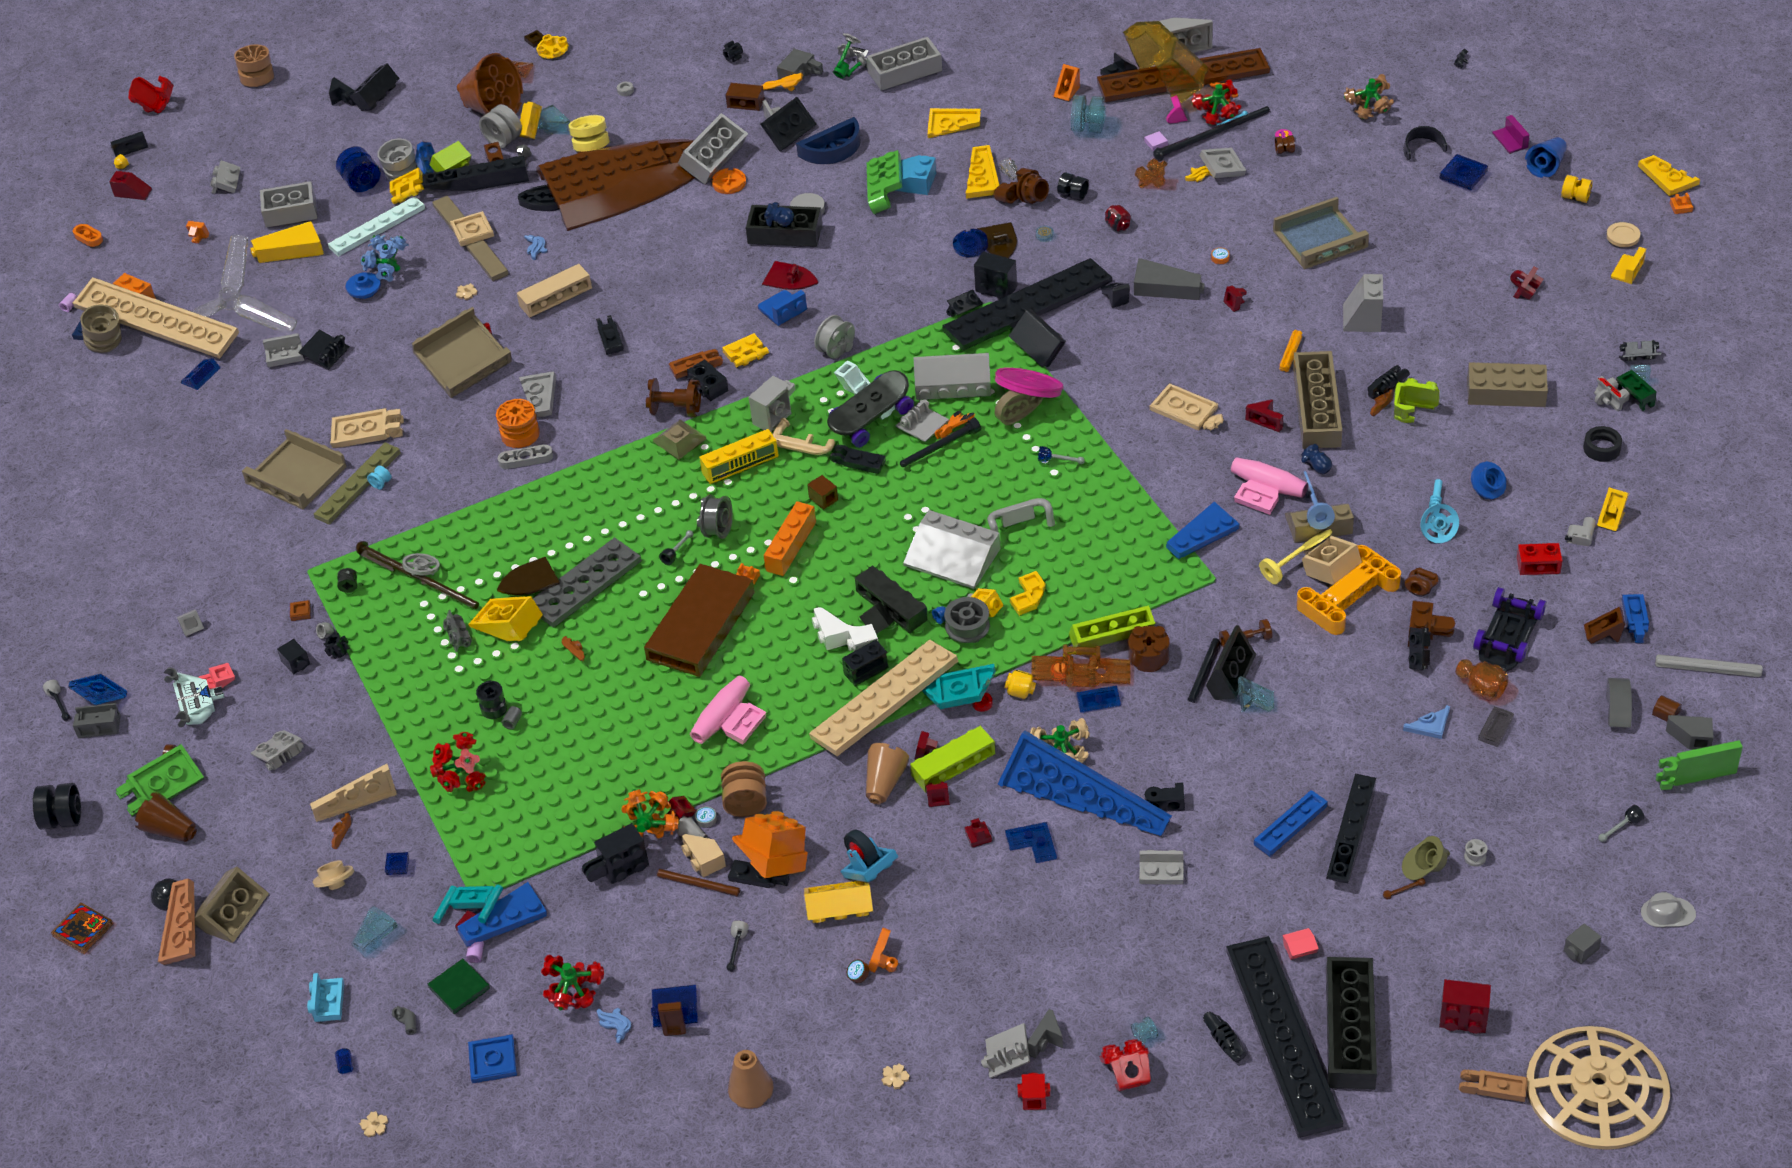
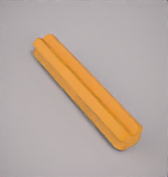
M1294 330L1280 362V371L1288 372L1290 370L1294 353L1297 351L1302 339V331Z

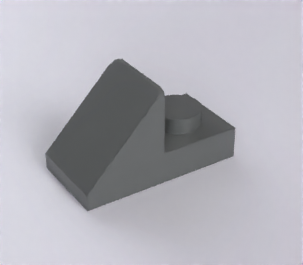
M1048 1009L1028 1040L1029 1056L1036 1058L1039 1052H1044L1048 1042L1063 1048V1037L1054 1012L1051 1009Z

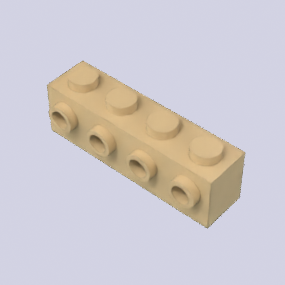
M577 264L517 292L519 306L529 318L592 289L590 275L580 264Z

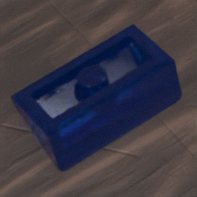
M214 358L204 359L180 383L198 390L220 369V366Z
M1117 685L1076 692L1075 694L1080 713L1121 706Z

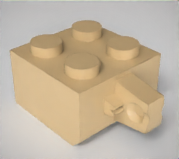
M1330 536L1317 547H1311L1303 551L1305 556L1302 558L1306 575L1334 585L1362 563L1357 544L1334 536Z

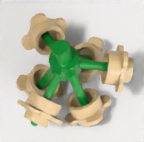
M1080 718L1078 721H1071L1069 732L1065 731L1063 725L1052 729L1051 735H1047L1046 731L1041 729V727H1037V729L1035 727L1031 728L1030 734L1081 763L1089 756V753L1084 751L1083 746H1072L1069 742L1070 736L1077 740H1081L1083 737L1085 739L1089 738L1088 726L1083 718Z

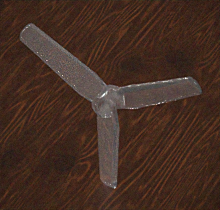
M232 235L221 277L222 289L218 293L219 298L206 302L191 310V312L209 317L222 309L235 311L243 318L286 335L291 334L297 325L296 319L251 296L240 294L244 285L248 238L244 235Z

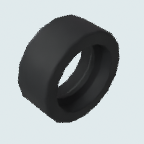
M1596 426L1586 432L1584 438V453L1595 461H1612L1620 455L1622 437L1617 430L1611 427ZM1603 439L1611 442L1614 446L1600 448L1593 445L1592 441Z

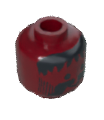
M1112 205L1106 210L1105 222L1114 231L1126 230L1130 226L1131 215L1123 206Z

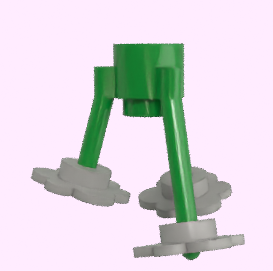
M843 33V36H845L848 43L847 45L842 44L837 47L841 58L833 70V74L841 79H844L845 76L850 77L852 72L859 66L867 67V58L862 53L856 54L858 63L850 70L849 65L844 62L845 58L855 56L854 49L850 45L861 43L858 38L847 33Z

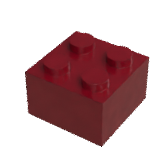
M1444 979L1439 1027L1450 1031H1469L1473 1034L1486 1033L1491 985Z

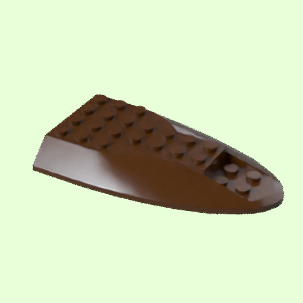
M652 140L579 152L538 165L536 171L541 180H545L560 210L562 222L567 231L630 211L689 183L695 177L681 167L678 162L682 153L694 140Z

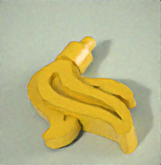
M1206 166L1192 167V174L1185 176V180L1199 182L1207 175H1212Z

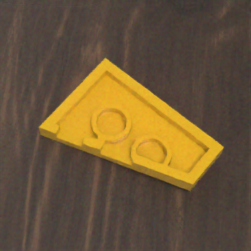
M930 108L928 138L979 127L981 109Z
M1655 155L1639 160L1638 167L1669 196L1700 184L1699 178L1687 176L1686 171L1682 169L1678 171L1672 168L1670 163Z

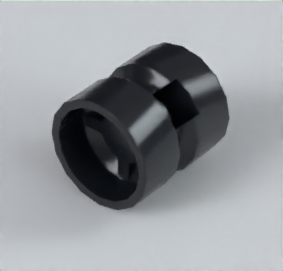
M1064 172L1059 178L1057 192L1058 194L1071 196V198L1082 201L1087 195L1089 180Z
M497 681L481 683L476 690V695L482 715L487 719L502 717L507 711V704L501 684Z

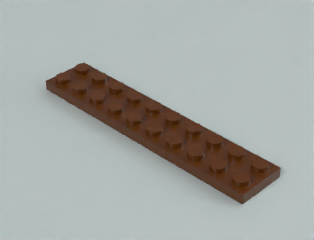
M1261 48L1097 76V83L1104 101L1110 102L1223 82L1229 79L1234 80L1270 73V67Z

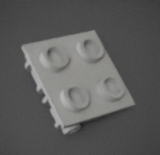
M924 399L920 400L916 406H913L905 416H902L901 421L896 427L926 442L949 419L930 410L928 400Z
M283 730L276 732L267 742L259 744L251 754L267 762L265 765L271 771L283 765L282 762H287L285 756L290 760L302 752L301 749L304 746L300 742L302 740L300 737Z
M1025 1023L985 1039L987 1055L984 1056L981 1063L984 1068H989V1078H994L1030 1062Z

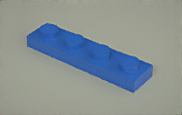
M1309 791L1254 839V846L1269 857L1272 856L1327 808L1328 801L1314 791Z

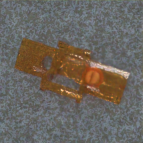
M1063 644V657L1032 656L1031 674L1035 681H1059L1071 687H1095L1099 683L1130 684V660L1100 658V646H1096V648L1069 647L1067 644ZM1071 655H1090L1092 657H1090L1087 664L1074 663L1073 656ZM1105 669L1107 672L1104 674H1099L1096 672V670Z

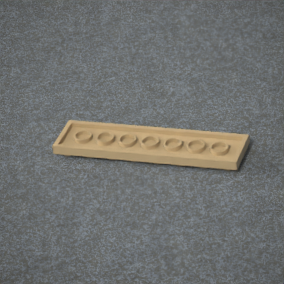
M928 640L809 733L810 738L834 755L839 756L959 662L957 655L932 640Z

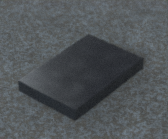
M798 97L792 99L760 123L780 152L817 125Z

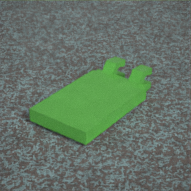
M1740 740L1680 752L1677 753V757L1671 756L1661 759L1658 766L1663 768V772L1656 774V781L1661 782V790L1672 789L1673 786L1736 774L1743 746Z
M180 744L127 775L128 780L125 781L126 783L116 788V795L121 800L132 792L134 793L137 800L127 805V811L132 817L138 813L145 799L149 801L152 798L150 796L151 793L157 791L170 800L202 781L204 776L185 748Z

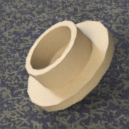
M341 860L327 863L317 869L319 876L313 880L314 887L328 886L330 890L338 889L345 885L344 880L354 873V869L352 866H344Z

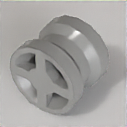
M1472 839L1466 843L1464 859L1467 864L1476 867L1486 862L1488 848L1485 842L1479 839Z

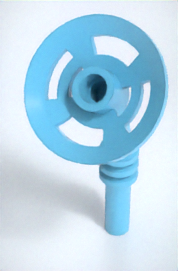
M1440 479L1435 480L1429 508L1422 515L1420 523L1421 531L1425 538L1434 543L1449 541L1455 536L1459 528L1457 512L1451 506L1441 504L1443 482ZM1440 508L1447 510L1451 515L1446 517L1444 514L1439 513ZM1431 512V514L1429 515V517H1428V519H1427V523H1425L1428 514ZM1450 523H1453L1451 530L1445 535L1444 533L1449 529ZM1430 528L1437 533L1438 537H1432L1428 534L1427 530Z

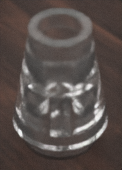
M1011 158L1003 159L999 165L1000 171L1012 182H1018L1016 175L1018 168L1015 161Z

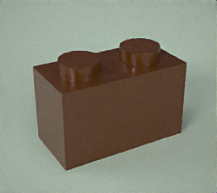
M730 83L726 93L727 108L760 111L763 104L762 101L765 99L764 89L761 85Z

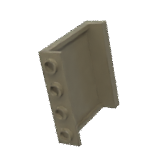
M473 307L462 311L455 318L447 320L440 327L432 329L427 335L417 338L412 343L414 355L450 398L512 362L510 350L507 347L503 349L475 316Z
M285 429L286 440L255 470L246 466L242 473L246 484L300 509H304L347 467L345 457L339 451L332 450L326 445H321L310 438H305L296 432Z

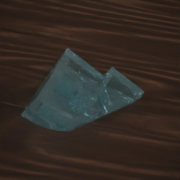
M372 906L351 943L352 946L366 958L382 945L381 940L398 927L397 922L382 910Z

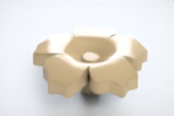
M471 283L465 286L460 285L456 296L460 299L469 300L473 298L472 295H477L478 291Z
M1217 414L1208 418L1202 426L1203 429L1207 428L1210 431L1214 428L1217 429L1218 425L1224 421L1223 415Z
M900 1063L893 1065V1069L886 1066V1068H883L884 1078H882L883 1085L891 1087L893 1084L894 1089H900L904 1082L909 1081L910 1075L907 1071H903L904 1066Z
M375 1111L370 1112L367 1120L363 1119L359 1124L364 1131V1135L371 1137L375 1136L376 1133L382 1135L385 1132V1124L388 1123L387 1116L382 1114L378 1116Z

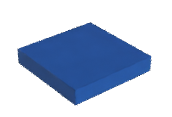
M513 1034L468 1042L472 1083L517 1076Z

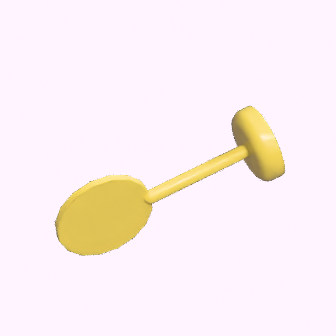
M1325 530L1312 537L1279 563L1269 558L1263 559L1259 562L1261 573L1272 584H1278L1283 577L1280 567L1302 551L1326 539L1331 535L1332 530Z

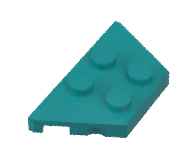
M990 664L942 674L922 691L939 709L979 702L982 700L996 672L995 665Z

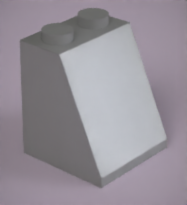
M1364 274L1343 304V331L1381 332L1383 274Z

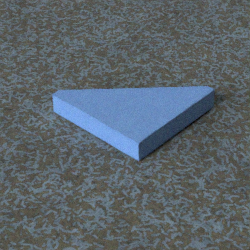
M1446 705L1445 709L1424 715L1413 723H1405L1403 731L1442 739L1450 706Z

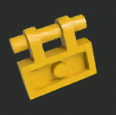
M419 167L390 181V193L393 196L391 201L393 204L406 201V198L416 196L420 191L424 190L421 184L423 183V172Z
M755 333L722 347L723 353L734 363L736 368L741 365L746 366L749 362L755 359L760 360L764 355L769 354L768 348H763V343Z

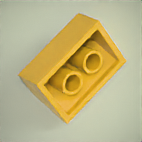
M851 881L804 888L807 919L812 920L813 923L826 921L825 918L834 917V920L846 919L847 915L850 914L862 917L869 915V912L873 911L869 882Z

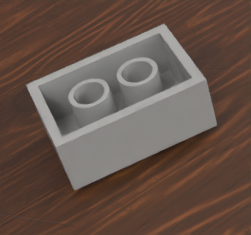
M311 181L260 190L261 213L266 228L317 219L316 197Z

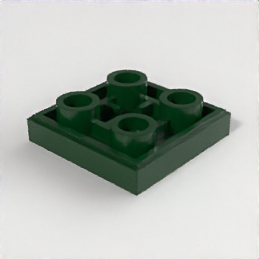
M463 958L427 983L428 988L454 1015L490 989L489 984Z

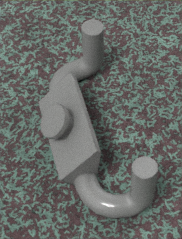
M1036 498L993 511L989 514L987 521L990 530L999 532L995 519L1000 517L1003 527H1008L1034 519L1033 507L1043 506L1046 512L1047 526L1052 527L1055 525L1052 505L1046 499Z

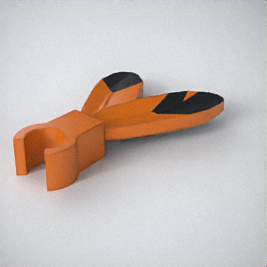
M961 411L955 412L948 424L935 431L937 439L948 436L953 432V428L968 422V420L975 416V413H968L962 416Z

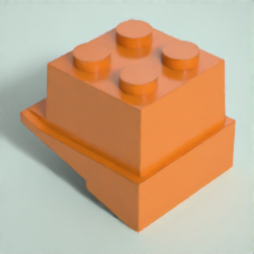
M773 811L771 814H755L754 817L745 818L742 835L732 836L734 843L751 860L750 864L764 878L803 872L806 869L808 852L804 850L806 827L799 824L797 820L784 816L782 812Z

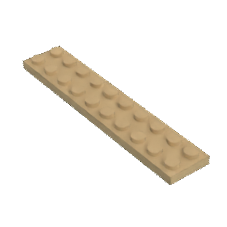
M93 277L73 302L75 308L83 311L93 305L103 304L110 306L118 313L120 324L219 359L239 334L238 328Z

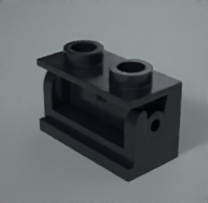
M874 640L842 658L844 675L854 686H857L889 668L887 651L877 640Z

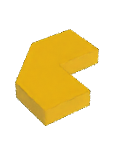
M1037 571L1019 577V583L1025 592L1010 598V603L1019 616L1037 609L1044 594L1046 584Z

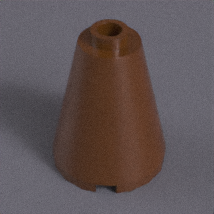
M157 791L151 793L150 796L152 798L149 801L145 799L138 810L135 819L138 825H135V828L143 832L183 842L192 840L197 832L196 824L164 795Z

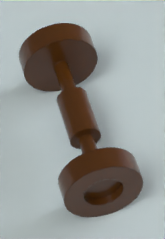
M1267 619L1259 621L1260 629L1243 631L1247 639L1254 637L1258 633L1262 634L1264 640L1272 638V629ZM1227 630L1219 632V640L1223 648L1230 636Z

